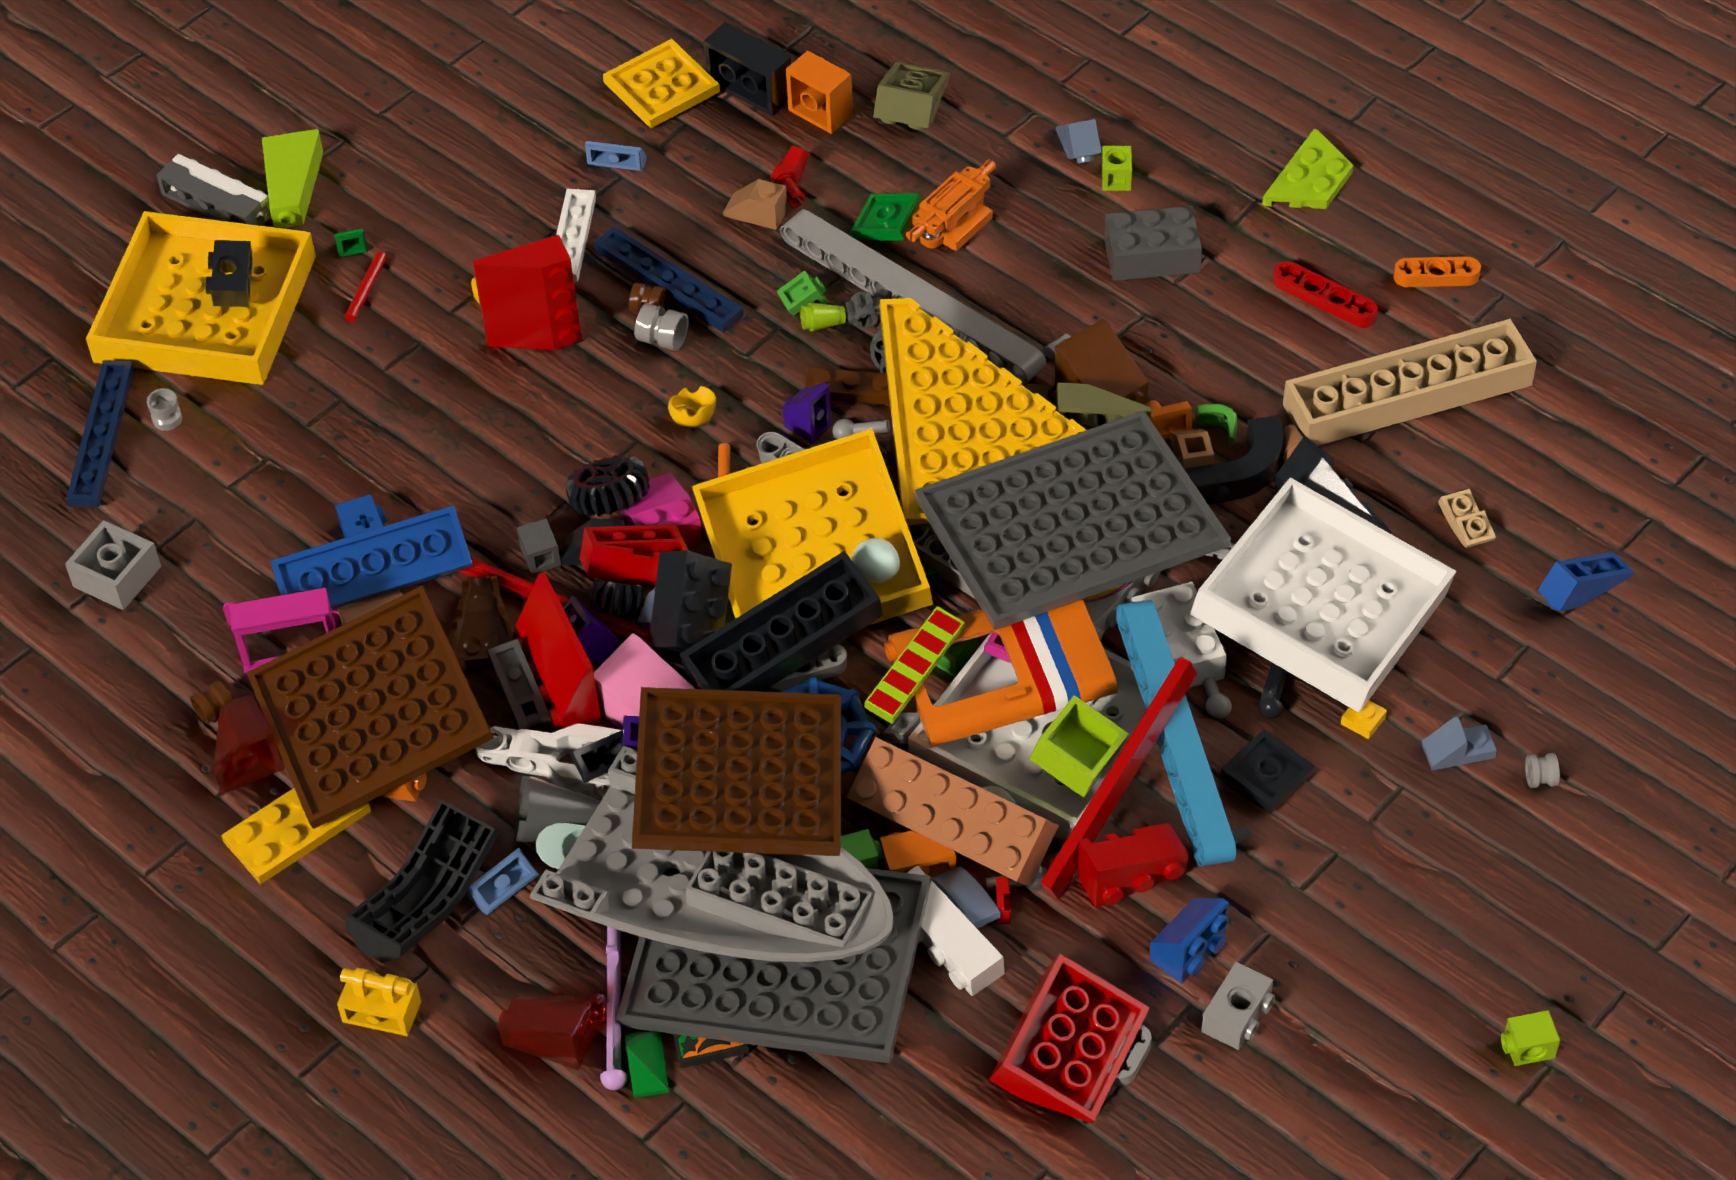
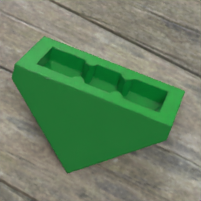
M642 1031L625 1034L634 1098L669 1093L661 1032Z

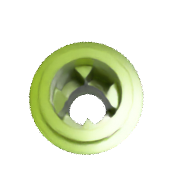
M809 302L808 305L801 306V325L804 330L809 329L810 332L845 324L844 306Z

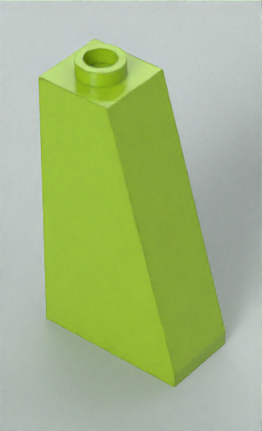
M314 129L262 137L269 207L274 228L304 225L323 156L319 130Z

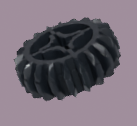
M614 455L610 458L604 457L598 461L594 460L593 463L584 464L582 469H576L574 474L568 477L565 485L569 504L572 505L574 511H577L580 515L586 514V516L591 517L596 514L600 517L608 513L611 515L616 511L622 512V509L632 507L633 503L640 502L642 497L648 494L650 479L646 467L637 457H629V455L619 457Z

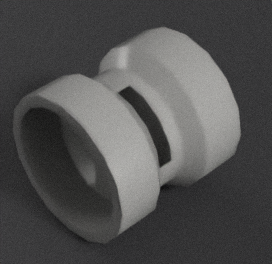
M164 388L150 393L146 402L151 413L153 425L161 431H169L178 427L183 417L178 406L176 393Z

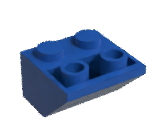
M1193 898L1151 941L1149 961L1181 984L1190 975H1197L1203 968L1205 959L1212 952L1214 954L1218 953L1226 943L1227 937L1225 932L1229 922L1227 917L1229 902L1223 898Z

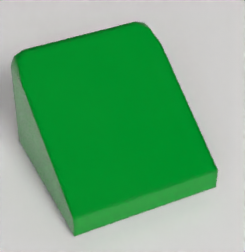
M363 228L334 234L339 257L368 252Z

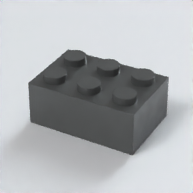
M1193 206L1105 214L1104 240L1113 281L1200 273L1202 246Z

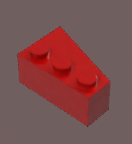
M1170 823L1134 829L1132 836L1118 838L1116 833L1107 834L1105 837L1106 841L1091 843L1088 838L1079 840L1078 879L1095 908L1116 904L1126 896L1136 892L1143 893L1153 885L1166 880H1175L1187 872L1188 852Z

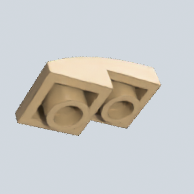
M1470 489L1440 497L1438 503L1451 529L1465 548L1496 539L1485 511H1479Z

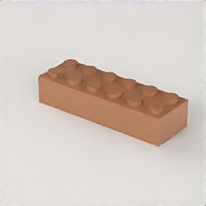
M875 737L846 797L1029 887L1059 825L877 737Z

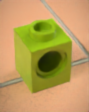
M1102 146V191H1131V146Z
M1549 1010L1507 1019L1505 1032L1501 1033V1044L1505 1054H1510L1514 1066L1555 1059L1560 1039Z

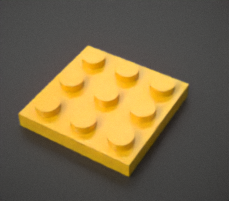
M673 39L603 74L604 83L650 128L720 92L719 83Z

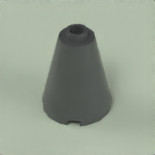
M522 776L519 790V807H517L515 839L517 842L522 843L536 841L543 829L555 823L586 826L601 800L532 776Z

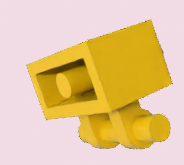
M358 967L356 970L343 968L340 981L346 984L337 1003L342 1022L408 1036L421 1004L417 983L392 974L381 976L374 971Z

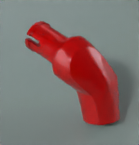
M793 145L783 161L773 170L770 182L786 186L787 202L790 207L797 208L802 205V202L797 197L799 196L802 201L806 199L805 194L801 192L796 184L803 175L810 153Z

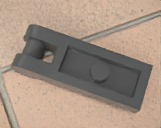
M518 639L487 650V655L511 710L517 729L530 730V727L538 724L541 726L550 724V715ZM533 704L535 712L525 715L522 708Z

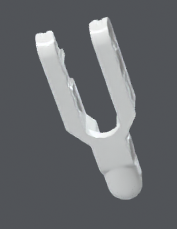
M580 723L553 733L494 726L490 727V730L499 736H494V739L475 748L477 756L486 763L507 766L511 770L520 773L545 776L555 785L593 798L603 799L610 788L609 773L584 783L575 764L558 761L568 753L621 730Z

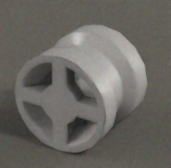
M1547 753L1545 757H1537L1534 754L1526 756L1525 772L1530 788H1538L1540 784H1548L1550 787L1559 785L1560 771L1555 753Z

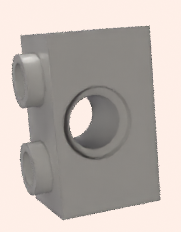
M1235 962L1203 1013L1201 1032L1239 1050L1245 1039L1252 1040L1259 1026L1258 1018L1261 1013L1267 1014L1274 1003L1275 995L1272 994L1273 979ZM1241 1005L1246 1007V1009H1238L1234 1006Z

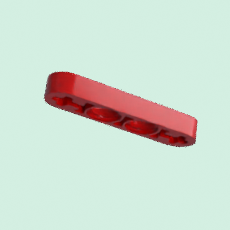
M1284 261L1275 266L1273 283L1278 289L1357 327L1367 328L1375 324L1378 306L1371 299L1293 262ZM1315 285L1320 290L1311 292L1306 290L1305 287ZM1340 297L1346 302L1335 304L1330 299Z

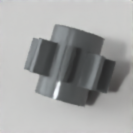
M858 292L851 297V302L845 303L848 322L853 323L856 321L858 328L866 329L873 327L877 323L878 318H881L880 298H872L870 292Z

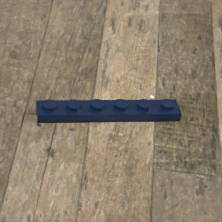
M612 227L594 242L596 252L652 288L654 286L664 287L668 298L724 333L743 317V308L616 227Z
M102 361L66 497L69 507L100 506L134 373L132 361Z

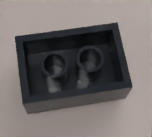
M726 22L704 40L706 72L719 83L721 90L771 116H774L788 103L786 68L791 65L790 55Z
M688 550L660 552L648 646L652 649L679 655L725 626L732 564Z

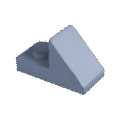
M1458 716L1452 718L1422 740V747L1432 771L1496 758L1497 750L1487 725L1463 729Z

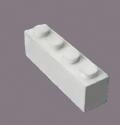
M918 865L907 872L926 875ZM931 880L918 943L922 941L928 948L927 952L937 966L943 964L946 967L951 981L958 989L962 990L965 988L971 996H974L1005 974L1003 956Z

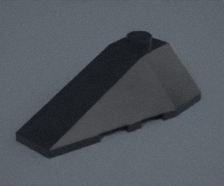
M1308 437L1301 439L1276 474L1274 495L1279 492L1289 478H1292L1391 534V530L1368 502L1363 501L1360 503L1351 489L1353 484L1349 479L1341 480L1331 468L1334 465V461Z

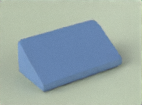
M592 141L585 142L587 164L643 171L647 155L642 148Z
M518 848L473 882L465 895L485 915H488L536 878L539 873L520 848Z

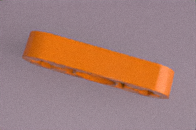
M1472 257L1402 258L1395 264L1393 278L1402 287L1472 286L1479 281L1481 264ZM1441 269L1445 273L1443 275H1434L1430 270Z

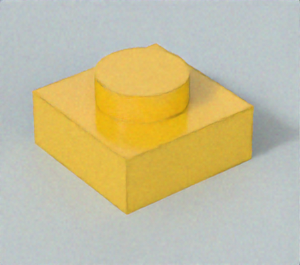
M1369 700L1360 713L1349 707L1341 718V725L1370 739L1385 720L1387 710Z

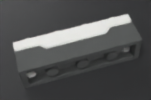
M177 154L172 159L173 161H170L156 174L163 196L214 220L262 226L265 221L272 217L268 195L263 191L255 190L237 179L229 178L216 169H210L199 164L194 159Z

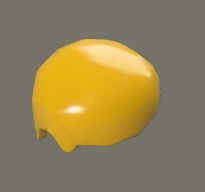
M700 386L694 393L689 392L687 388H683L678 395L670 398L668 411L677 424L685 427H700L708 423L712 418L717 398L715 393L705 386Z

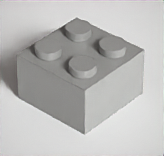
M104 520L65 563L74 588L122 610L129 605L161 567L153 542Z

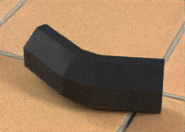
M441 799L410 856L392 880L346 915L345 926L359 950L381 963L399 958L446 920L465 896L500 831Z

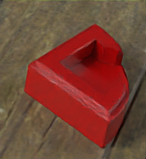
M996 877V905L1000 911V918L997 919L998 924H1010L1011 921L1010 879L1008 877Z

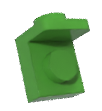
M803 271L776 291L792 316L800 312L801 306L808 305L809 302L813 303L817 299L821 304L829 303L824 295L827 289L818 277L812 279L806 271Z

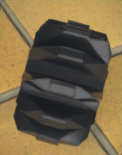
M597 579L593 581V587L590 589L589 607L596 612L636 617L640 615L641 607H643L644 589L637 584Z

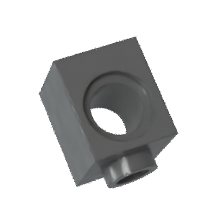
M547 519L517 527L520 549L531 574L561 565L558 545Z

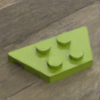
M1313 129L1264 194L1262 205L1271 206L1272 201L1289 202V207L1293 208L1311 207L1314 209H1327L1352 175L1353 164L1317 129Z

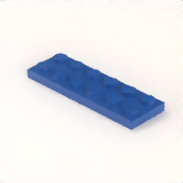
M454 505L270 561L280 595L326 588L331 610L473 567Z

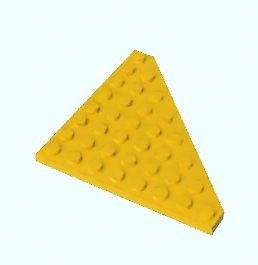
M912 298L880 299L879 308L900 501L907 525L930 524L915 500L916 489L1086 431L1085 428L1073 419L1068 420L1057 412V407L1038 393L1033 394L1022 385V381L1002 367L1000 369L989 361L988 356L969 341L965 343L954 334V330L934 316L932 318L921 310L920 304Z

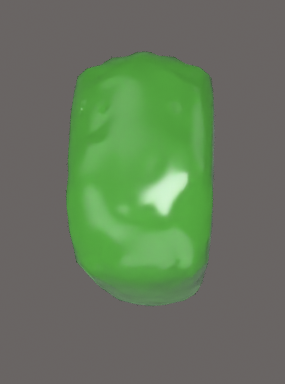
M1224 404L1198 405L1194 410V414L1199 426L1213 425L1226 428L1229 444L1233 446L1236 440L1238 424L1237 414L1233 409Z

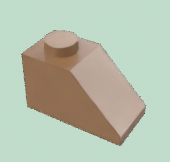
M758 179L734 192L723 211V216L777 230L787 212L786 186Z

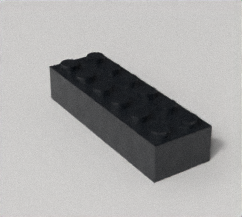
M843 551L679 655L686 673L698 689L763 692L882 617L881 600L847 553Z

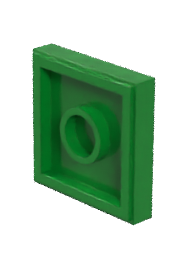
M870 194L850 231L851 237L858 241H904L906 233L913 224L912 216L919 210V204L924 200L922 194Z

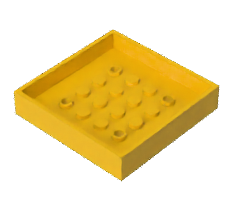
M144 211L86 337L93 363L102 364L103 360L132 361L134 368L264 385L316 258L311 232ZM215 240L251 241L253 264L249 307L213 306L211 294H206V277H212V270L208 269V253L214 252Z
M872 428L692 486L715 559L732 564L728 599L735 619L841 552L845 551L851 559L857 545L870 538H882L890 542L898 552L900 566L898 572L891 579L882 583L868 582L879 596L883 610V616L869 625L933 605L928 580ZM842 491L849 492L846 496L839 495ZM752 520L759 521L756 525H749V522Z

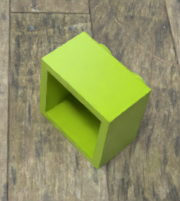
M1074 695L1038 739L1029 759L1084 798L1119 754L1129 733Z

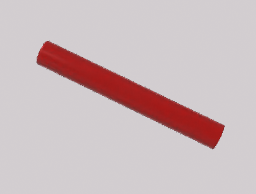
M378 251L372 260L344 316L347 321L354 322L387 259V255L384 252Z

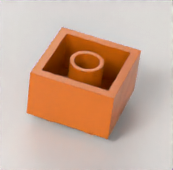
M808 50L786 68L788 110L830 134H833L853 116L851 74L845 69L835 66L823 57L817 56Z

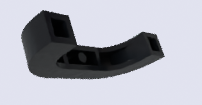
M1279 415L1248 420L1247 442L1250 451L1244 457L1235 461L1184 469L1207 504L1224 503L1251 496L1264 489L1274 479L1281 464L1284 438Z

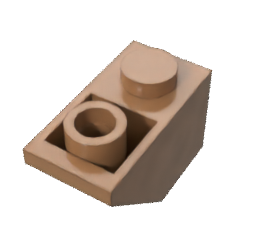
M1199 428L1169 432L1173 453L1184 469L1213 464L1214 453L1208 431Z

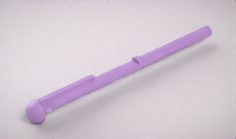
M607 926L606 1071L600 1075V1079L607 1089L618 1090L626 1084L628 1079L627 1073L621 1070V1024L616 1021L621 1004V930Z

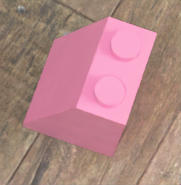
M634 633L594 672L600 716L622 730L624 715L639 716L641 687L695 689Z

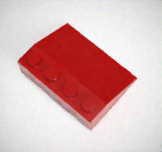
M559 235L472 261L488 347L555 350L582 341L571 258Z
M545 572L538 575L516 623L518 636L516 639H518L534 679L539 684L538 689L544 703H548L551 708L548 710L554 728L560 727L564 729L577 723L600 726L602 722L593 666Z
M1059 954L1046 968L989 1081L1022 1100L1093 1123L1150 1007L1062 954ZM1125 1036H1127L1126 1039H1125V1041H1124V1043H1123V1045H1122V1047H1121V1049H1120V1051H1119V1053H1118V1055H1117V1057H1116V1059H1115V1056H1116V1054H1117V1052H1118V1050H1119V1048H1120V1046H1121V1044H1122V1042H1123ZM1111 1064H1113V1066H1112V1068H1111V1070H1110V1072H1109V1074H1108L1107 1071H1108V1069L1110 1068Z

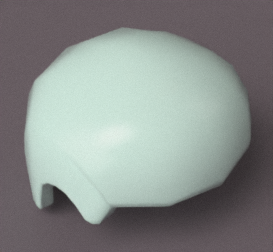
M870 538L860 542L851 556V560L868 582L882 583L887 581L898 572L900 566L898 552L890 542L882 538Z

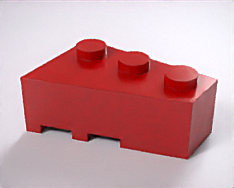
M676 524L585 527L579 559L588 577L655 587L659 553L686 551L688 548Z

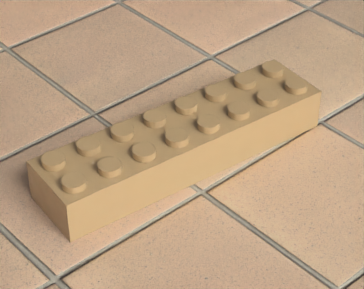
M1507 319L1285 381L1283 406L1293 425L1298 428L1301 435L1308 437L1319 446L1532 386L1537 361L1512 320Z

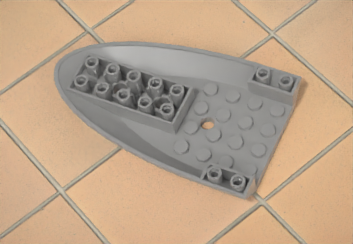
M626 746L622 747L608 770L610 788L556 873L545 870L530 894V898L637 936L703 952L764 961L813 962L850 957L864 953L881 944L888 938L893 928V912L890 900L880 883L860 861L843 847L840 849V856L632 849L637 750ZM669 868H675L680 871L679 874L673 876L663 874Z

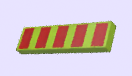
M937 606L867 698L864 708L893 724L964 629L965 622Z

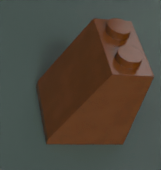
M1104 318L1055 346L1056 388L1057 383L1090 384L1143 405L1147 403V379Z

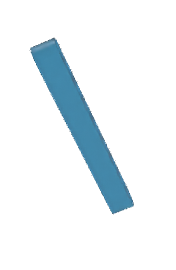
M1152 600L1119 604L1116 609L1118 627L1146 710L1175 665L1158 612ZM1184 695L1156 742L1197 864L1203 867L1232 862L1236 858L1235 841L1186 695Z

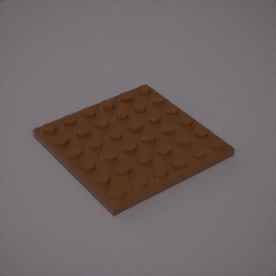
M423 586L247 672L249 681L307 820L313 829L494 739Z
M641 687L632 849L840 856L841 695Z

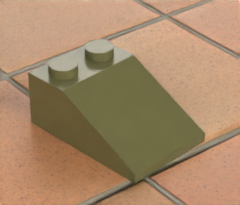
M895 62L878 84L873 117L880 118L882 122L887 124H896L898 122L908 124V127L916 130L929 128L936 116L950 72Z
M1057 383L1056 411L1068 420L1073 419L1086 430L1141 411H1145L1149 419L1151 418V407L1090 384Z

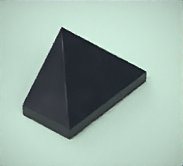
M623 730L570 753L584 783L609 773L610 766L623 747Z

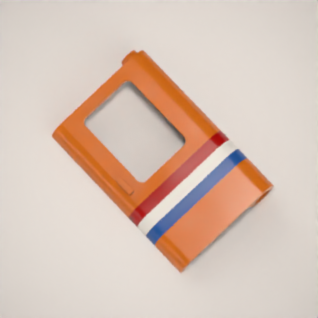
M1081 599L997 630L993 629L982 609L955 616L964 621L965 626L953 644L990 633L999 634L1018 682L1011 686L942 706H934L931 703L923 683L912 697L929 744L931 747L1061 710L1074 695L1084 702L1118 693V686L1105 650L1084 601ZM922 626L888 636V642L884 643V649L889 662H895Z

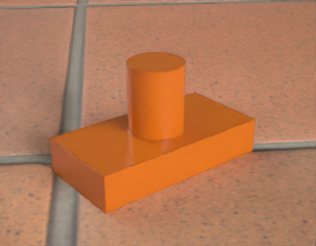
M1155 400L1145 404L1151 407L1150 420L1163 439L1169 438V432L1192 429V409L1188 401L1163 407Z

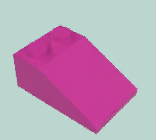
M670 472L651 478L648 494L642 497L640 502L633 503L632 507L622 509L621 514L627 526L676 524L687 547L703 542L700 517L689 495Z

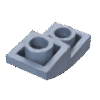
M961 866L932 878L936 886L976 928L983 927L987 923L1000 918V911L983 887Z

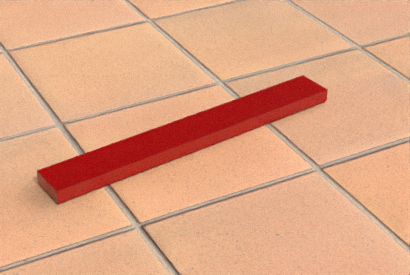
M1182 657L1178 658L1041 880V885L1052 897L1059 900L1078 869L1079 840L1088 838L1091 843H1094L1195 679L1197 673L1191 661Z

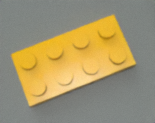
M293 788L221 836L225 845L261 885L370 813L371 809L369 803L366 802L313 829L307 820L295 788Z

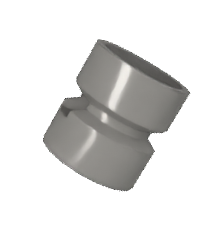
M645 303L636 319L635 338L638 341L649 344L658 341L660 347L678 351L686 338L689 323L688 316L685 313L668 310L665 313L663 307Z

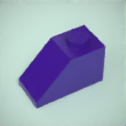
M826 383L802 389L794 397H790L783 406L784 427L811 444L832 426L829 385Z
M572 595L563 606V609L588 658L599 665L604 658L609 657L613 653L619 640L609 626L578 598Z

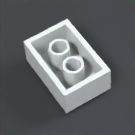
M1193 582L1132 597L1131 602L1152 600L1154 602L1174 663L1180 657L1191 661L1197 673L1190 687L1203 684V680L1207 677H1214L1215 681L1224 679L1226 653L1215 629L1190 615L1197 596V590Z

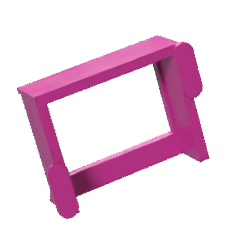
M326 588L236 604L227 602L223 605L227 623L231 626L246 679H249L247 672L277 657L250 661L245 635L323 621L326 633L342 626L339 612L331 610Z

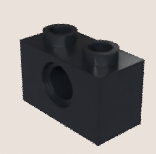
M215 240L214 252L208 253V269L212 270V277H206V294H211L213 306L249 307L253 264L251 241Z

